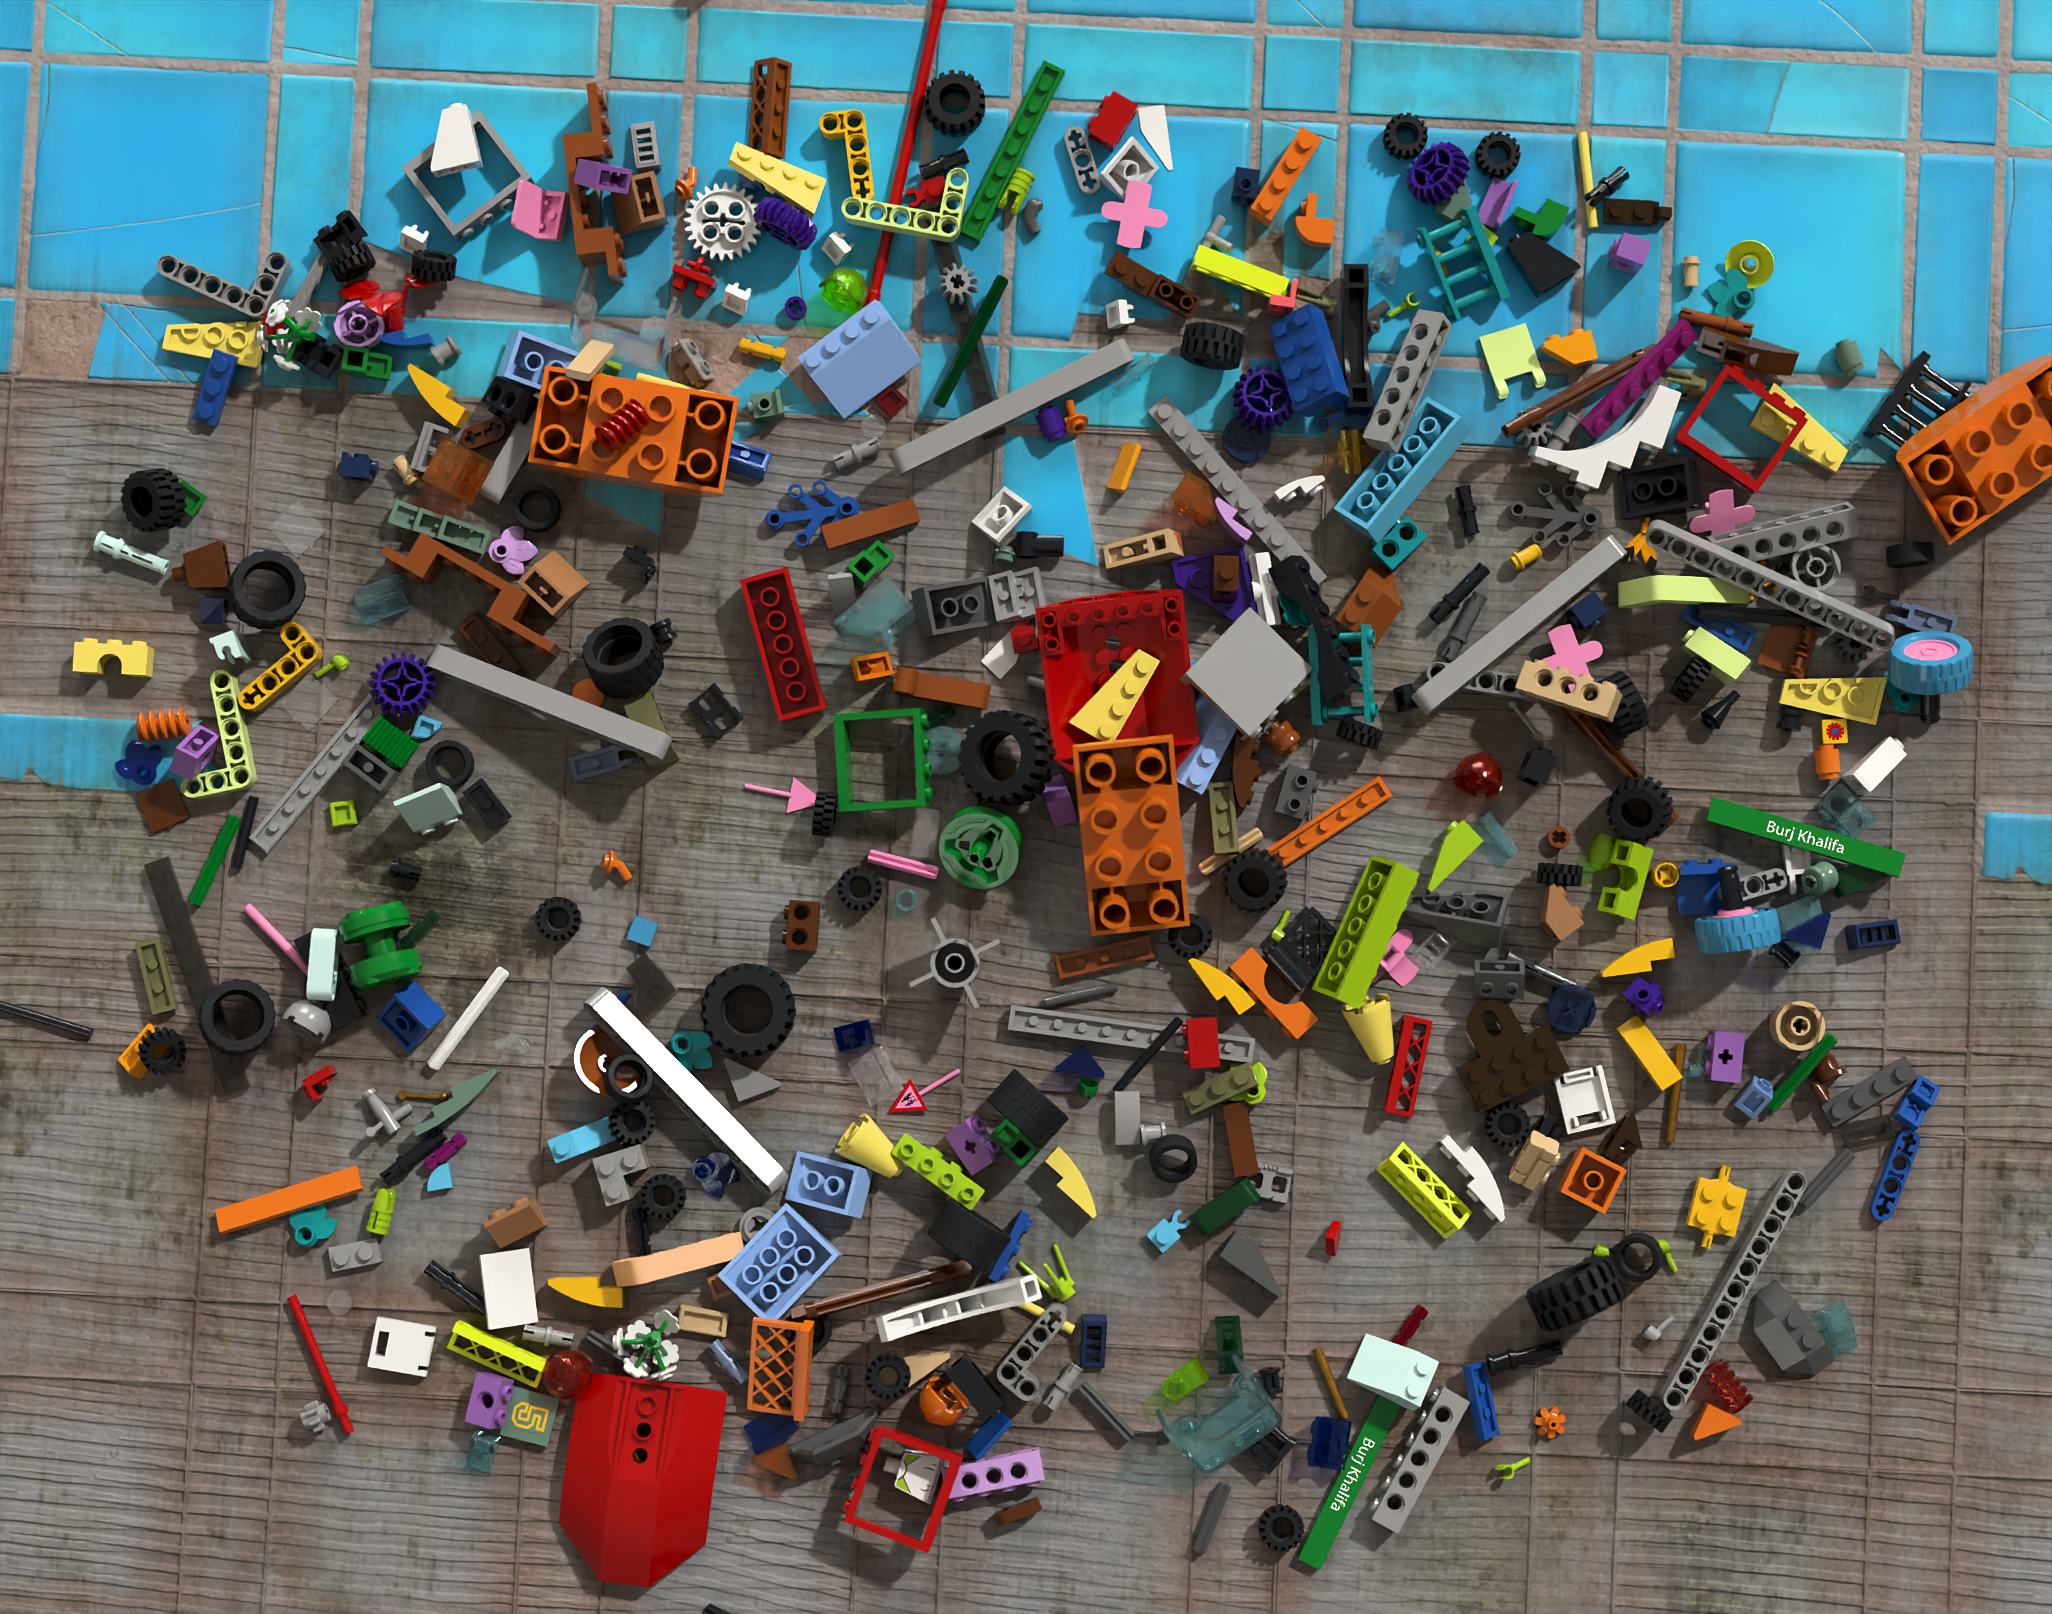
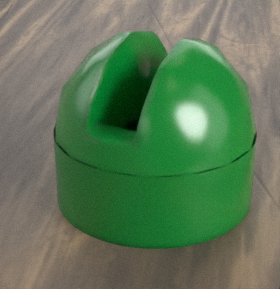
M1082 1078L1079 1082L1078 1092L1082 1098L1088 1096V1099L1095 1097L1099 1084L1091 1078Z

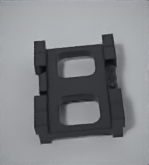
M714 682L688 705L697 716L700 715V718L706 722L707 728L719 739L741 721L743 716L735 706L731 707V704L723 697L724 693ZM707 693H712L718 702L714 707L706 711L700 705L699 700ZM726 711L733 718V722L725 729H720L715 723V718Z

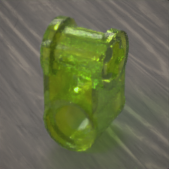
M1195 1357L1163 1381L1162 1391L1167 1398L1177 1400L1204 1384L1210 1377ZM1170 1382L1174 1384L1179 1383L1180 1386L1177 1387V1394L1167 1392L1170 1388L1168 1385Z

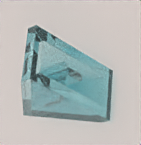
M480 1430L473 1433L470 1438L466 1468L489 1475L502 1437Z

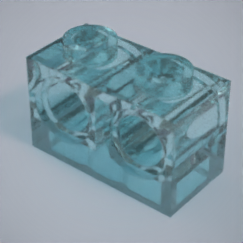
M1843 783L1836 785L1816 804L1820 809L1818 811L1819 815L1827 822L1831 821L1837 827L1835 830L1838 834L1855 839L1877 819ZM1834 798L1838 799L1841 803V808L1838 812L1834 811L1831 807V801ZM1851 816H1854L1858 821L1856 829H1852L1848 825V819Z

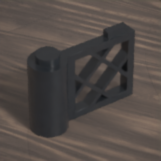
M1304 907L1295 916L1298 921L1275 944L1271 941L1262 950L1264 953L1262 959L1295 993L1300 992L1306 987L1322 967L1326 955L1323 957V951H1329V949H1323V934H1332L1335 937L1337 930L1314 907H1310V909ZM1311 915L1318 920L1319 931H1306V920ZM1302 925V931H1297ZM1293 934H1302V949L1293 948L1287 940ZM1306 934H1319V949H1306ZM1297 951H1302V957ZM1306 951H1319V962L1313 968L1306 962Z

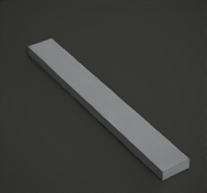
M369 694L251 834L249 839L267 854L274 849L344 765L341 762L355 743L361 745L364 741L362 739L377 718L380 715L384 717L388 713L390 708L384 712L381 711L382 703L375 705L374 699L377 696Z

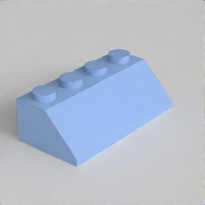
M1200 693L1195 702L1200 742L1178 767L1176 776L1178 785L1202 796L1237 728Z

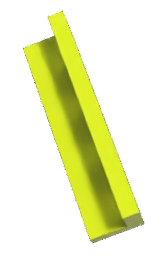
M1200 244L1190 266V269L1268 299H1270L1271 294L1286 296V288L1290 280Z
M1404 1142L1398 1145L1393 1153L1376 1168L1445 1240L1457 1232L1473 1213ZM1400 1152L1408 1159V1164H1404L1397 1157ZM1417 1172H1421L1425 1176L1426 1182H1422L1418 1178ZM1434 1189H1437L1442 1193L1443 1200L1439 1199L1435 1195ZM1452 1207H1456L1463 1214L1460 1219L1453 1213Z
M459 1320L455 1323L452 1330L454 1333L447 1346L448 1349L536 1389L538 1388L550 1360L464 1321ZM461 1335L470 1339L472 1346L463 1349L456 1346L455 1342L458 1336ZM483 1345L490 1348L495 1356L485 1359L480 1356L477 1347ZM474 1349L475 1354L468 1350ZM505 1355L514 1359L517 1366L511 1369L503 1367L500 1357ZM496 1359L498 1364L492 1362L491 1360ZM529 1366L539 1371L535 1381L525 1377L522 1367ZM519 1369L520 1374L514 1372V1370Z

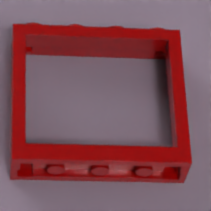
M1726 365L1678 432L1674 441L1755 495L1809 419L1805 417L1806 413L1796 406L1791 408L1785 404L1786 400L1781 395L1775 392L1770 394L1764 390L1765 385L1757 379L1753 378L1751 381L1743 376L1745 372L1736 365H1732V367ZM1727 376L1797 423L1757 480L1687 434Z
M880 1424L877 1429L873 1428L870 1433L868 1443H871V1447L868 1453L864 1452L859 1464V1466L863 1467L860 1477L855 1476L850 1489L854 1491L851 1500H846L842 1511L846 1515L844 1522L929 1553L964 1455ZM883 1437L950 1461L922 1541L855 1516Z

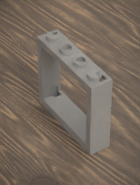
M479 109L471 114L475 133L484 128L520 174V177L457 225L453 224L417 177L431 166L435 142L401 167L457 241L464 239L468 235L470 237L474 233V229L480 224L485 225L493 219V215L500 209L503 211L510 207L513 203L512 200L516 198V191L520 180H526L535 184L531 176Z

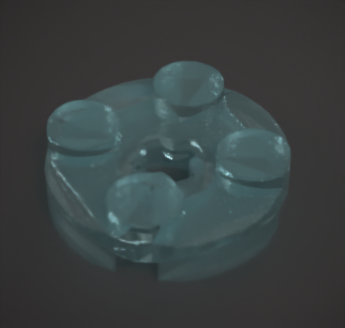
M938 726L927 730L926 738H929L931 743V751L927 755L928 762H931L932 774L949 775L961 767L962 763L958 761V753H962V747H959L961 740H963L962 736L956 730L946 726ZM941 744H945V748L949 749V753L944 754L943 758H940L939 753L935 752V748L940 747Z

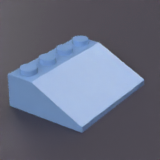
M876 299L797 357L810 377L844 419L923 362L885 307Z
M786 1203L717 1276L760 1318L782 1320L790 1311V1308L794 1307L843 1254Z

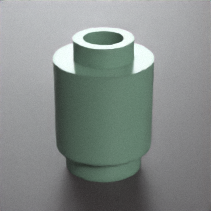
M1849 338L1835 344L1836 349L1832 351L1841 371H1844L1846 376L1865 368L1862 363L1864 362L1863 356L1855 340L1850 342Z

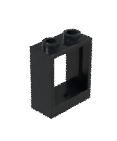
M967 1353L947 1368L946 1375L984 1420L988 1417L993 1419L1003 1411L1004 1397Z

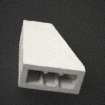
M454 103L449 105L447 109L442 110L430 166L431 172L436 178L483 167L471 112L466 104Z
M1890 736L1884 738L1841 778L1857 795L1871 792L1907 755L1903 751V744L1898 739H1892Z

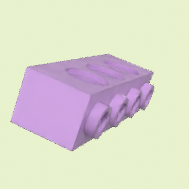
M1039 1447L962 1462L949 1499L953 1498V1502L968 1499L967 1495L977 1493L978 1497L992 1494V1490L1001 1488L1002 1492L1017 1489L1016 1485L1026 1483V1487L1041 1484L1040 1480H1044L1045 1475ZM1016 1464H1020L1025 1468V1473L1022 1476H1015L1012 1474L1011 1468ZM949 1465L942 1466L941 1468L943 1481ZM991 1469H996L1000 1472L1001 1477L997 1481H990L987 1478V1472ZM967 1474H972L976 1478V1483L973 1486H966L962 1478Z

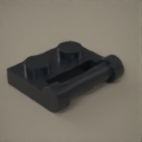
M1259 1407L1231 1440V1443L1270 1475L1294 1447L1297 1439L1292 1435L1289 1437L1265 1416L1266 1412ZM1257 1423H1260L1283 1444L1279 1450L1254 1429Z

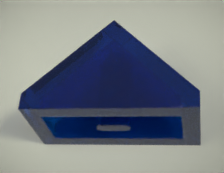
M1823 912L1782 933L1781 939L1810 949L1821 950L1831 918L1830 913Z
M871 1019L833 1028L839 1052L876 1043Z
M1084 1045L1055 1067V1072L1104 1078L1105 1075Z

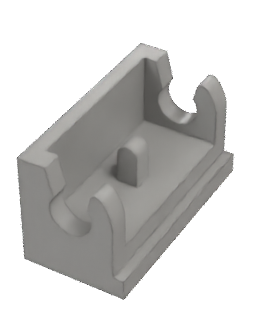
M425 421L410 468L441 478L455 431Z

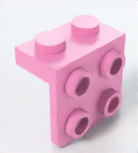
M520 180L516 191L514 210L511 215V226L537 240L562 242L570 203L569 193L545 191L526 180Z

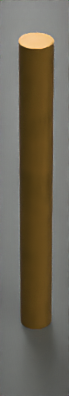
M1677 1043L1674 1065L1683 1078L1687 1044ZM1682 1078L1671 1085L1665 1141L1675 1142Z

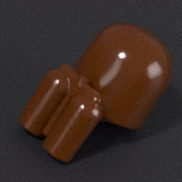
M1828 1053L1812 1071L1817 1082L1812 1080L1810 1089L1820 1104L1830 1100L1827 1085L1847 1073V1070L1840 1067L1835 1056L1831 1053Z

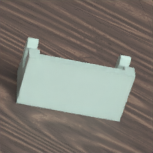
M232 630L209 639L220 659L225 660L224 651L229 662L233 665L236 664L234 657L243 659L245 663L253 661L243 635Z

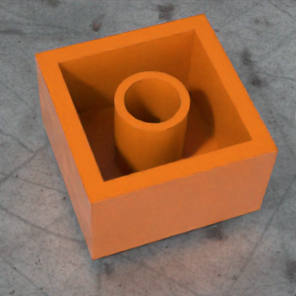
M1577 1146L1556 1190L1602 1214H1606L1627 1170L1583 1147Z

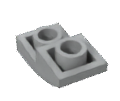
M838 572L834 575H828L834 617L859 614L852 572Z
M1114 1091L1115 1145L1140 1144L1139 1091Z

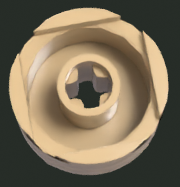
M1789 1001L1776 1007L1769 1021V1029L1773 1041L1779 1046L1788 1050L1804 1051L1815 1046L1823 1038L1825 1020L1813 1004L1805 1001ZM1793 1023L1801 1024V1029L1794 1028Z

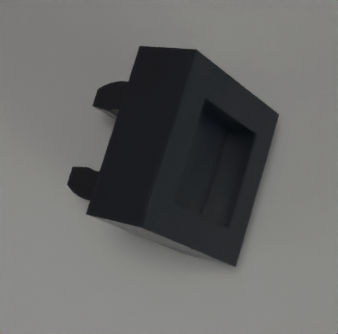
M1412 683L1393 689L1398 713L1417 708V704L1411 698L1417 691L1413 690Z
M1549 1113L1543 1114L1535 1131L1545 1135V1137L1549 1134L1556 1139L1560 1138L1564 1130L1554 1125L1557 1118Z

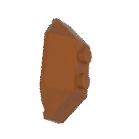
M1374 562L1371 564L1333 621V624L1337 626L1340 633L1361 632V624H1371V629L1375 631V643L1372 644V649L1376 647L1402 608L1394 575ZM1361 642L1342 643L1347 648L1349 654L1362 651Z

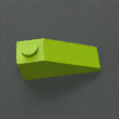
M1454 820L1444 830L1447 834L1441 841L1425 888L1428 893H1431L1484 841L1464 820H1461L1459 823Z

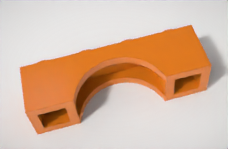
M1301 126L1252 204L1249 211L1251 217L1270 227L1294 184L1320 147L1322 138Z
M1250 947L1229 966V969L1232 971L1229 975L1238 985L1243 983L1248 988L1246 993L1255 1003L1259 1000L1265 1006L1263 1012L1272 1021L1276 1018L1282 1024L1279 1029L1288 1039L1292 1036L1295 1039L1300 1038L1319 1019L1302 1001L1294 1004H1282L1275 1001L1268 994L1264 984V975L1268 964Z

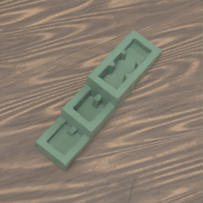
M397 499L394 500L387 521L389 524L418 534L422 532L433 539L482 555L491 531L413 506Z
M494 1068L450 1088L453 1098L431 1108L435 1117L412 1127L416 1136H421L440 1126L465 1109L486 1090L499 1075L500 1069Z

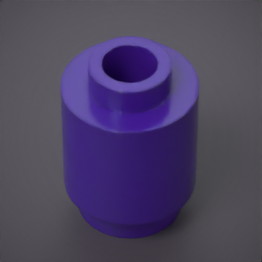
M1051 405L1037 410L1039 414L1035 418L1043 438H1047L1048 443L1066 436L1064 431L1066 427L1057 407L1052 408Z

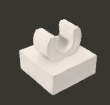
M413 225L411 228L405 226L401 231L399 248L411 254L418 250L424 251L429 231L426 230L424 234H421L417 231V225Z
M835 231L829 235L821 249L838 266L845 261L855 244L852 242L848 245L844 241L846 234H838Z
M735 283L733 286L728 284L724 291L721 306L743 316L748 308L751 289L748 288L745 292L739 289V283Z
M1116 300L1105 305L1108 329H1118L1135 321V318H1128V311L1132 310L1133 306L1127 305V300Z

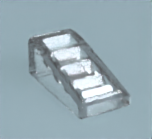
M1435 928L1409 959L1424 973L1428 974L1460 938L1444 932L1452 939L1449 942L1439 933L1440 929ZM1436 938L1445 948L1442 949L1432 939ZM1427 945L1438 954L1437 957L1426 948Z

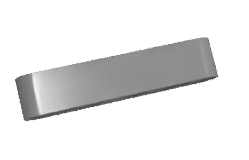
M537 391L534 394V396L538 399L540 397V391ZM538 405L526 425L520 422L516 424L480 486L479 494L500 506L509 496L528 463Z
M1434 662L1429 665L1424 673L1426 682L1432 679L1430 675L1432 668H1439L1442 671L1449 663ZM1491 670L1483 671L1460 690L1526 702L1539 700L1521 694L1516 688L1513 692L1504 690L1503 683L1505 680L1512 681L1516 686L1520 675ZM1481 676H1487L1490 679L1491 685L1489 688L1480 686L1479 678Z

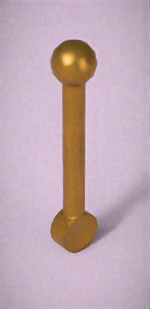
M406 1090L398 1092L400 1099H406L407 1097L440 1099L442 1102L449 1099V1095L446 1092L441 1094L410 1093Z

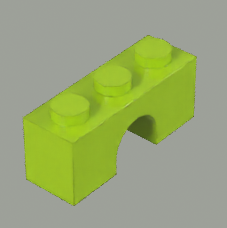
M1616 839L1610 863L1619 867L1621 873L1620 881L1614 888L1603 886L1597 908L1598 911L1619 918L1635 920L1654 849L1635 842Z

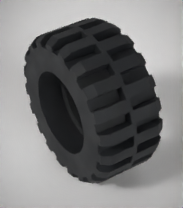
M1007 710L991 711L985 713L984 718L978 717L973 721L974 727H968L965 735H967L966 739L961 740L959 747H962V753H958V761L962 763L959 771L960 775L966 777L963 780L966 787L972 788L971 792L976 797H980L983 801L989 803L1017 806L1034 800L1036 798L1035 794H1041L1045 790L1043 785L1050 783L1052 779L1050 772L1051 769L1055 770L1056 762H1053L1056 750L1054 747H1051V743H1053L1051 734L1045 733L1047 728L1042 723H1038L1037 719L1032 716ZM1012 735L1020 747V764L1012 777L1002 781L994 768V753L998 744L1007 736Z
M743 963L726 968L713 977L712 982L705 989L704 997L701 999L702 1011L700 1012V1017L703 1020L705 1033L709 1035L713 1044L720 1047L722 1051L738 1057H757L775 1050L788 1038V1034L794 1026L796 1009L795 997L790 990L791 987L780 974L763 965ZM740 988H757L766 994L771 1003L770 1020L762 1030L756 1033H741L735 1030L726 1018V1003L729 997Z
M1608 1255L1580 1262L1543 1279L1528 1289L1526 1299L1539 1327L1544 1331L1551 1332L1579 1323L1616 1305L1617 1302L1622 1301L1626 1297L1627 1288L1614 1260Z

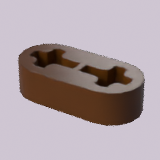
M492 418L464 429L461 434V442L469 450H478L503 440L507 435V427L500 419ZM494 424L501 427L498 430L499 435L497 436L493 433L486 434V432L493 429L492 425ZM473 433L475 436L482 434L481 437L475 439V444L467 442L470 438L469 434Z
M1033 1497L995 1512L994 1515L998 1526L1039 1512L1042 1510L1039 1498Z

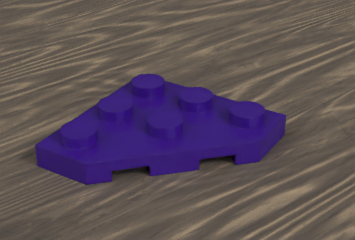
M1243 545L1171 559L1175 584L1232 622H1235L1249 607L1257 613ZM1212 555L1239 556V585L1236 602L1211 601Z

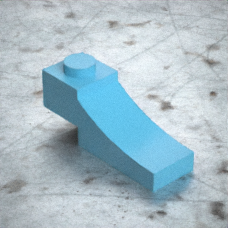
M609 1116L547 1140L555 1163L557 1164L615 1141L617 1138L615 1136L612 1137L610 1134L612 1130L608 1128V1124H610Z

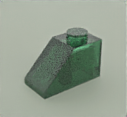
M1239 1315L1215 1317L1218 1374L1243 1373V1346Z

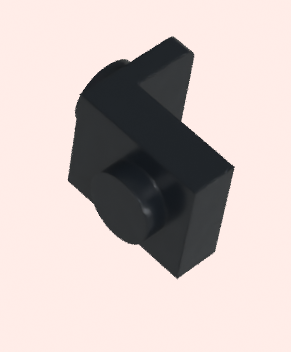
M637 545L634 548L627 546L623 552L625 558L643 566L638 579L643 583L647 579L651 580L657 569L654 566L656 561L647 556L648 551Z

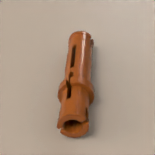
M1685 307L1681 308L1680 318H1678V322L1684 319L1691 325L1707 326L1750 339L1753 332L1752 328L1754 327V323L1734 320L1732 316H1727L1726 318Z

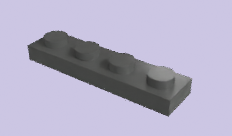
M1903 1056L1819 1107L1830 1126L1834 1128L1914 1081L1918 1076L1906 1056Z

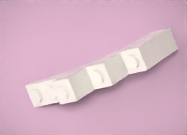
M1651 385L1643 404L1634 417L1617 433L1606 440L1587 448L1571 451H1556L1540 446H1530L1528 456L1534 457V462L1537 464L1548 466L1550 463L1557 466V471L1566 474L1571 472L1569 481L1576 483L1575 487L1588 492L1590 488L1598 489L1606 465L1609 469L1621 472L1622 468H1631L1638 445L1639 448L1650 452L1653 449L1663 448L1681 392L1662 385Z
M1036 1274L992 1282L978 1288L954 1292L940 1298L919 1301L875 1319L881 1342H888L959 1319L1027 1304L1041 1299L1042 1296Z

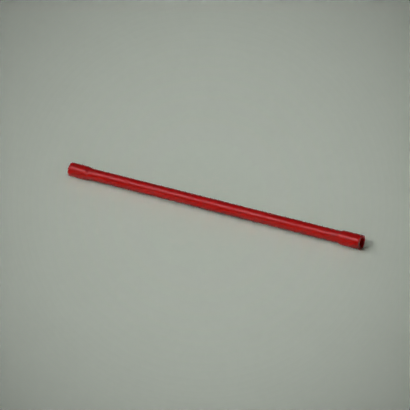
M948 0L932 1L931 16L888 204L899 206L901 204L940 26ZM882 230L864 307L875 299L880 302L881 288L894 232Z

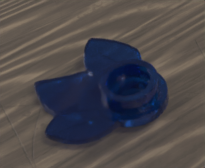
M131 741L125 750L126 758L115 762V768L124 779H133L140 785L151 784L157 776L156 767L162 761L161 748L157 744L146 749L140 742ZM146 769V773L141 776V772Z
M722 1151L712 1152L708 1157H699L692 1165L693 1175L696 1179L702 1181L703 1189L718 1198H722L724 1195V1184H731L740 1180L737 1169L728 1164L730 1155ZM702 1165L706 1166L709 1171H705Z

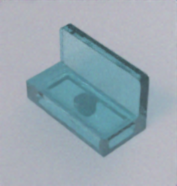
M399 574L353 591L356 608L365 625L411 608L410 602L403 590Z

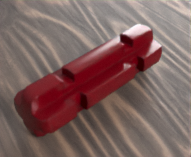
M1417 1305L1412 1311L1413 1315L1407 1318L1399 1330V1335L1396 1334L1392 1343L1405 1347L1408 1343L1407 1340L1412 1338L1421 1325L1420 1321L1424 1320L1428 1315V1310L1421 1305Z

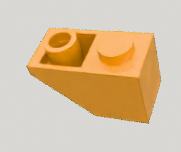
M1576 329L1570 331L1569 336L1561 338L1559 335L1549 336L1545 338L1546 342H1543L1540 346L1541 352L1570 369L1592 364L1598 359L1591 330L1583 332V329Z

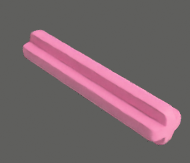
M870 850L867 858L869 863L931 879H937L939 873L938 866L876 850Z

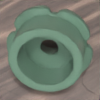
M1000 545L998 549L993 550L995 562L1004 565L1013 564V559L1016 557L1013 548Z

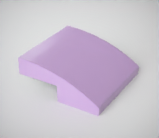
M1217 497L1212 507L1217 520L1237 543L1245 547L1253 532L1234 520L1238 510Z

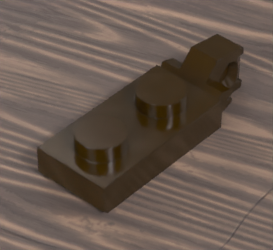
M1611 198L1603 200L1604 225L1651 227L1652 225H1658V220H1670L1672 218V207H1659V202H1653V200Z

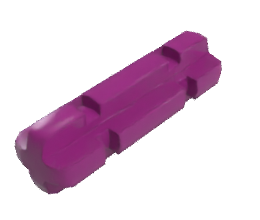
M461 1132L455 1134L451 1141H447L433 1153V1156L431 1155L424 1160L423 1163L426 1168L434 1171L440 1166L439 1163L445 1162L458 1151V1147L461 1148L467 1143L466 1137Z

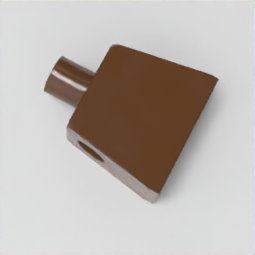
M221 541L183 554L185 566L172 568L175 582L187 580L189 588L196 591L227 590L231 577L227 547Z
M1212 555L1211 601L1236 602L1239 585V556Z

